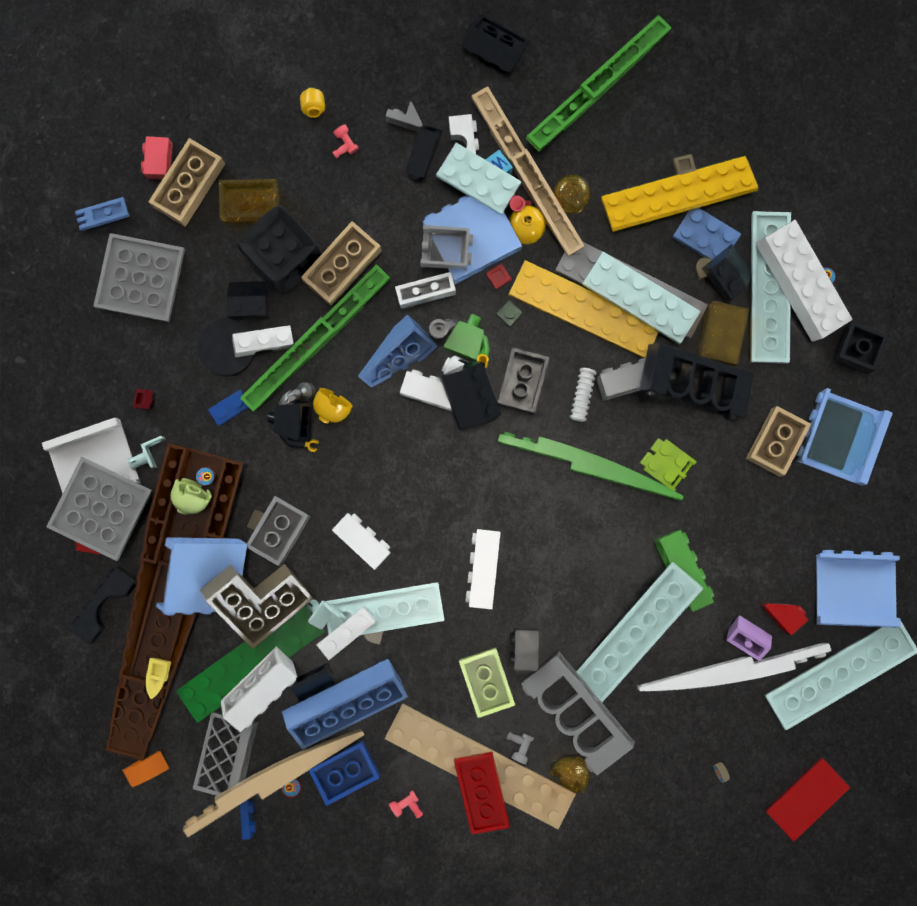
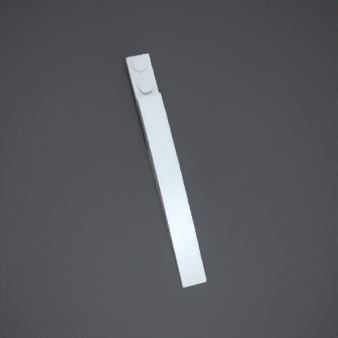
M823 642L754 662L752 656L746 655L637 685V689L639 691L679 690L757 679L796 669L794 661L796 663H803L808 661V657H824L826 652L831 651L829 643Z

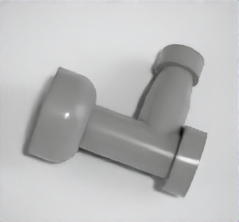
M509 731L507 739L521 745L519 751L513 753L512 759L526 764L528 760L526 752L534 737L525 733L521 737Z

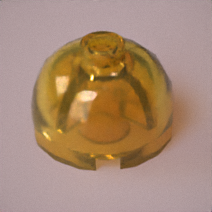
M570 174L558 180L554 186L553 194L562 209L573 214L580 212L587 206L591 192L589 184L583 177Z
M578 756L575 758L563 757L559 759L550 771L553 778L557 776L560 779L558 781L559 784L574 793L580 791V794H583L590 781V773L585 766L586 762Z

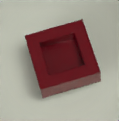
M136 389L133 408L149 410L153 400V391Z

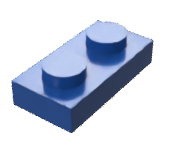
M241 389L208 409L218 426H221L249 408L240 399L244 394Z
M250 798L240 804L242 840L251 839L253 833L256 832V823L252 821L254 802Z

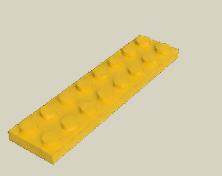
M746 156L700 168L693 172L675 175L601 196V201L611 229L614 232L758 191V185Z
M526 260L509 292V296L642 358L646 357L648 345L654 343L659 333L595 292Z

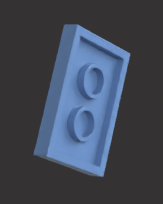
M695 208L688 211L672 238L703 257L714 259L728 246H734L741 233L702 209Z

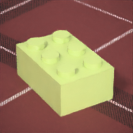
M496 647L459 659L478 718L515 706Z

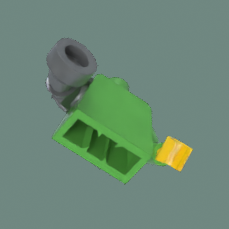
M470 314L467 323L454 319H446L445 321L436 319L430 323L429 332L433 338L442 339L450 335L444 344L445 351L471 361H481L485 364V368H487L490 347L488 337L484 335V330L478 328L481 320L480 317Z

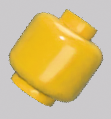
M308 88L301 93L300 104L302 112L312 118L320 116L325 110L323 93L315 88Z

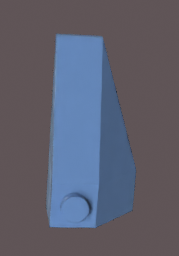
M407 314L393 327L358 377L367 385L373 387L390 378L396 371L407 369L409 364L424 360L438 346L422 327Z

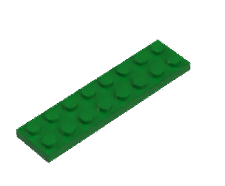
M307 604L253 649L246 642L242 643L176 690V693L197 723L220 708L221 700L275 647H278L284 654L291 657L326 632L324 629H319L308 622L313 613L307 608Z

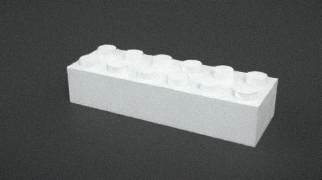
M796 220L755 243L812 342L826 337L853 320Z

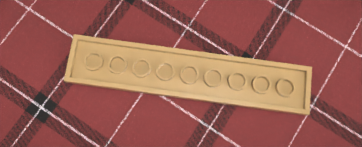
M402 703L385 737L389 742L457 776L454 764L455 758L493 752L504 801L556 829H559L576 795L575 792Z

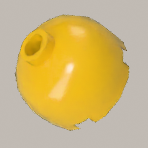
M525 205L521 211H513L509 218V222L521 244L535 243L545 232V218L542 212L534 206Z
M320 388L313 400L314 410L319 415L318 419L327 424L329 421L337 423L345 419L352 409V404L341 395L337 397L333 395V391Z

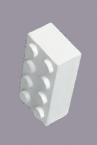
M275 647L221 700L223 718L239 732L244 728H248L253 723L255 717L264 713L268 705L273 700H277L287 686L290 687L295 682L297 674L293 661L278 647Z

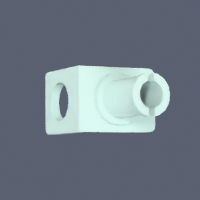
M159 436L141 444L143 453L127 459L128 463H130V468L134 470L148 463L151 469H157L149 447L165 441V437Z
M311 600L309 603L313 607L307 604V608L313 613L308 622L319 629L324 628L333 614L342 619L346 617L336 607L323 600L320 604L317 600Z

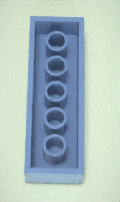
M386 659L282 711L287 730L303 750L408 696L400 677L389 659Z

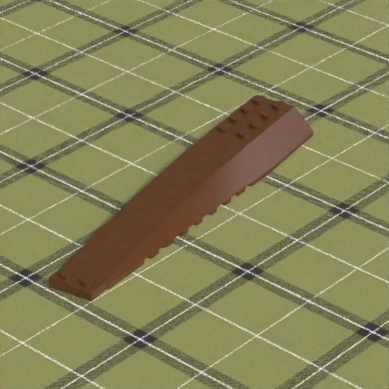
M170 443L167 445L147 519L143 552L141 553V563L136 580L137 585L133 596V607L129 618V629L126 635V646L123 651L122 668H120V679L111 717V732L106 747L107 751L144 760L146 757L149 742L154 734L197 612H193L192 615L182 613L165 615L156 607L157 603H164L171 549L165 546L166 538H224L244 464L242 462ZM201 467L213 469L216 474L214 483L210 486H202L201 488L205 492L208 489L212 494L206 508L196 514L184 515L178 512L171 501V491L177 479L181 481L182 478L196 481L195 474ZM154 657L170 661L171 665L167 681L164 682L160 692L153 699H150L146 689V675L150 658Z

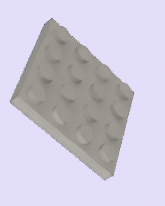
M110 233L93 307L170 322L185 248Z
M81 457L46 527L118 561L153 490Z

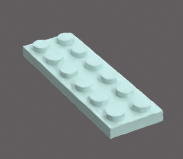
M602 252L582 284L679 345L701 312L605 252Z
M438 582L325 601L336 607L346 616L345 619H342L333 614L327 622L328 634L332 633L364 606L376 622L361 635L445 621Z

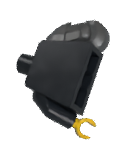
M300 383L294 390L286 392L280 399L279 405L275 406V412L268 413L267 421L274 424V433L279 434L280 438L288 446L308 447L309 451L315 452L317 448H312L310 444H319V441L316 439H312L309 442L306 441L309 440L312 404H294L298 400L312 401L314 399L316 389L312 383Z

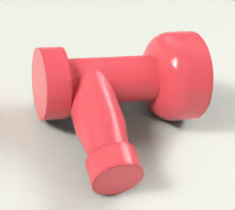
M346 125L338 127L333 132L337 138H341L345 143L333 151L336 158L347 151L349 154H352L359 149L357 144L354 145L348 136L349 129Z
M514 195L508 205L512 210L518 212L525 205L531 206L532 202Z
M413 790L409 792L410 795L400 802L393 801L389 803L396 817L402 814V809L406 806L410 807L416 818L423 815L416 804L419 799Z

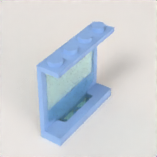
M828 388L822 390L816 397V409L812 410L809 417L811 426L805 436L803 445H800L796 456H798L797 462L861 486L867 485L892 412L887 410L877 411L830 393L831 389Z

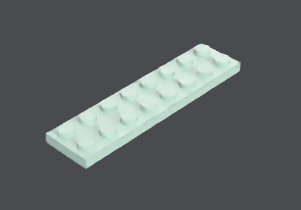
M752 212L750 362H790V303L755 243L790 223L791 212Z
M674 562L665 569L576 671L601 702L607 698L703 590L699 583Z
M902 622L901 627L897 628L879 627L764 696L783 728L788 730L915 655L917 647Z

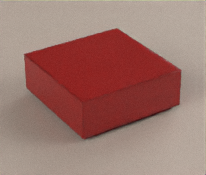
M502 263L485 274L495 290L512 280Z

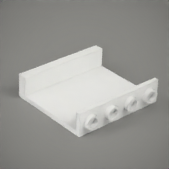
M112 418L42 443L44 450L50 453L62 493L81 457L141 484L137 469L132 470L129 466L130 463L127 461L128 458H132V454L121 421L118 418Z

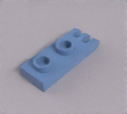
M124 197L75 211L76 216L84 215L77 218L78 223L86 222L79 226L80 230L90 229L130 217Z

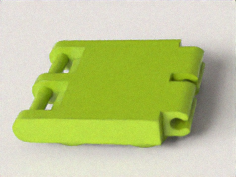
M658 438L650 448L655 454L652 455L650 452H647L640 464L644 466L643 471L662 485L676 491L675 487L682 478L685 479V474L692 465L696 464V461L667 439L663 442ZM687 462H689V464L686 466L683 472H681V470L684 468ZM679 475V477H678L677 480L674 482V484L671 485L672 482H673V481L676 479V477Z

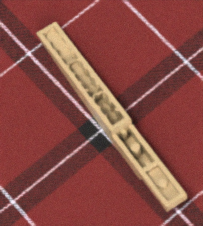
M487 86L473 94L471 98L490 128V133L505 158L513 167V171L521 181L534 205L542 212L545 222L567 256L585 247L489 87Z
M361 728L347 732L293 754L253 774L215 797L217 805L215 807L210 805L203 810V814L199 817L193 816L185 822L186 825H184L183 831L187 837L191 836L257 793L261 799H264L365 734Z

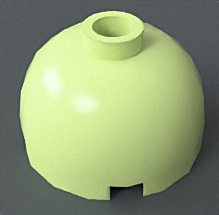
M182 478L181 481L177 479L171 491V501L181 514H196L206 508L212 496L211 492L208 489L205 492L196 481Z

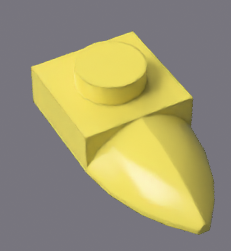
M154 657L150 658L146 675V689L150 699H153L160 692L164 682L167 681L171 665L170 661Z

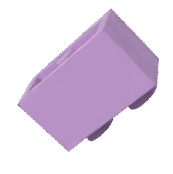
M739 615L728 628L727 641L756 660L761 661L771 649L772 635Z

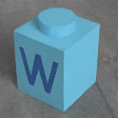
M500 150L485 159L511 175L513 167Z

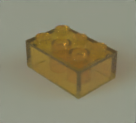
M277 179L219 180V218L223 223H255L269 210L280 205V190Z
M712 300L707 306L697 355L733 367L738 365L749 309Z

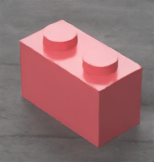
M146 136V142L142 146L145 156L144 161L141 162V171L147 179L163 180L170 169L173 143L169 138Z

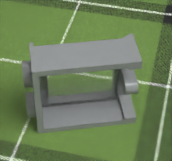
M423 225L421 267L467 270V265H471L472 253H468V247L473 244V235L470 234V228Z

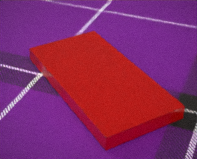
M493 752L455 758L454 764L471 835L510 828Z
M820 758L766 812L790 839L795 841L850 787L823 758Z

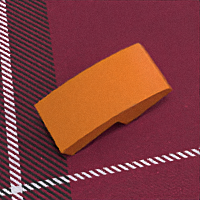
M157 751L142 761H136L122 771L131 787H135L163 773L169 767L162 753Z

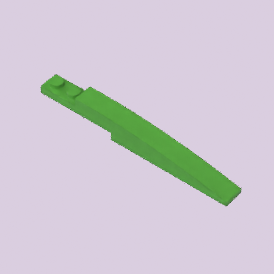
M658 15L582 83L573 95L530 132L526 140L540 152L621 79L671 30V27Z
M376 264L323 318L321 317L275 362L240 399L253 412L258 409L342 330L390 280V277ZM304 344H307L311 349L307 350L304 348ZM294 353L300 358L299 361L294 357Z
M504 432V435H499L497 443L571 463L569 471L671 499L683 500L684 496L620 464L584 450L543 437H539L536 444L533 443V439L523 437L522 440L517 439L515 434Z

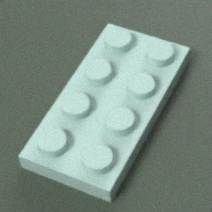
M455 143L436 174V177L502 215L510 199L521 184L520 180L458 143Z

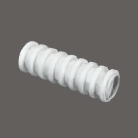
M581 368L579 370L581 372L578 375L580 379L577 380V392L574 394L576 397L573 398L575 403L572 404L574 408L571 409L572 415H570V418L579 422L587 420L585 415H588L586 411L589 409V398L592 396L590 395V392L593 391L591 387L594 386L592 382L595 380L594 375H596V371L589 368Z

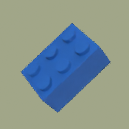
M364 740L330 756L309 770L326 806L379 779L381 775Z

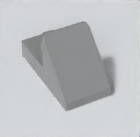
M411 101L406 115L398 109L387 110L386 122L415 132H418L419 127L423 126Z

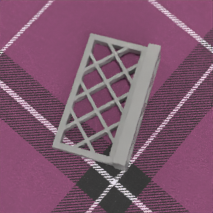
M211 713L193 789L217 796L222 793L217 783L225 779L228 785L227 789L246 778L259 722L253 721L248 728H244L236 736L231 728L232 725L223 718V714ZM216 717L222 719L225 727L219 731L214 725ZM228 729L232 739L224 743L219 733ZM216 736L221 746L213 750L210 740ZM234 741L237 745V751L231 755L226 745ZM223 748L228 758L219 762L215 752ZM211 755L216 765L208 769L205 760ZM229 760L233 768L230 773L226 774L221 764ZM218 767L223 777L215 781L210 771ZM207 774L211 785L208 787L200 786L201 777Z

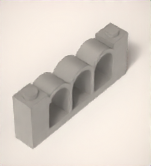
M560 651L539 667V671H533L521 683L526 695H531L533 699L538 696V703L541 709L547 713L556 714V725L563 734L574 735V747L579 754L585 756V765L590 772L599 775L634 747V740ZM564 676L577 692L560 705L550 704L544 696V691ZM582 697L594 714L581 724L570 726L562 719V712ZM600 719L612 735L595 747L585 746L580 741L579 734Z

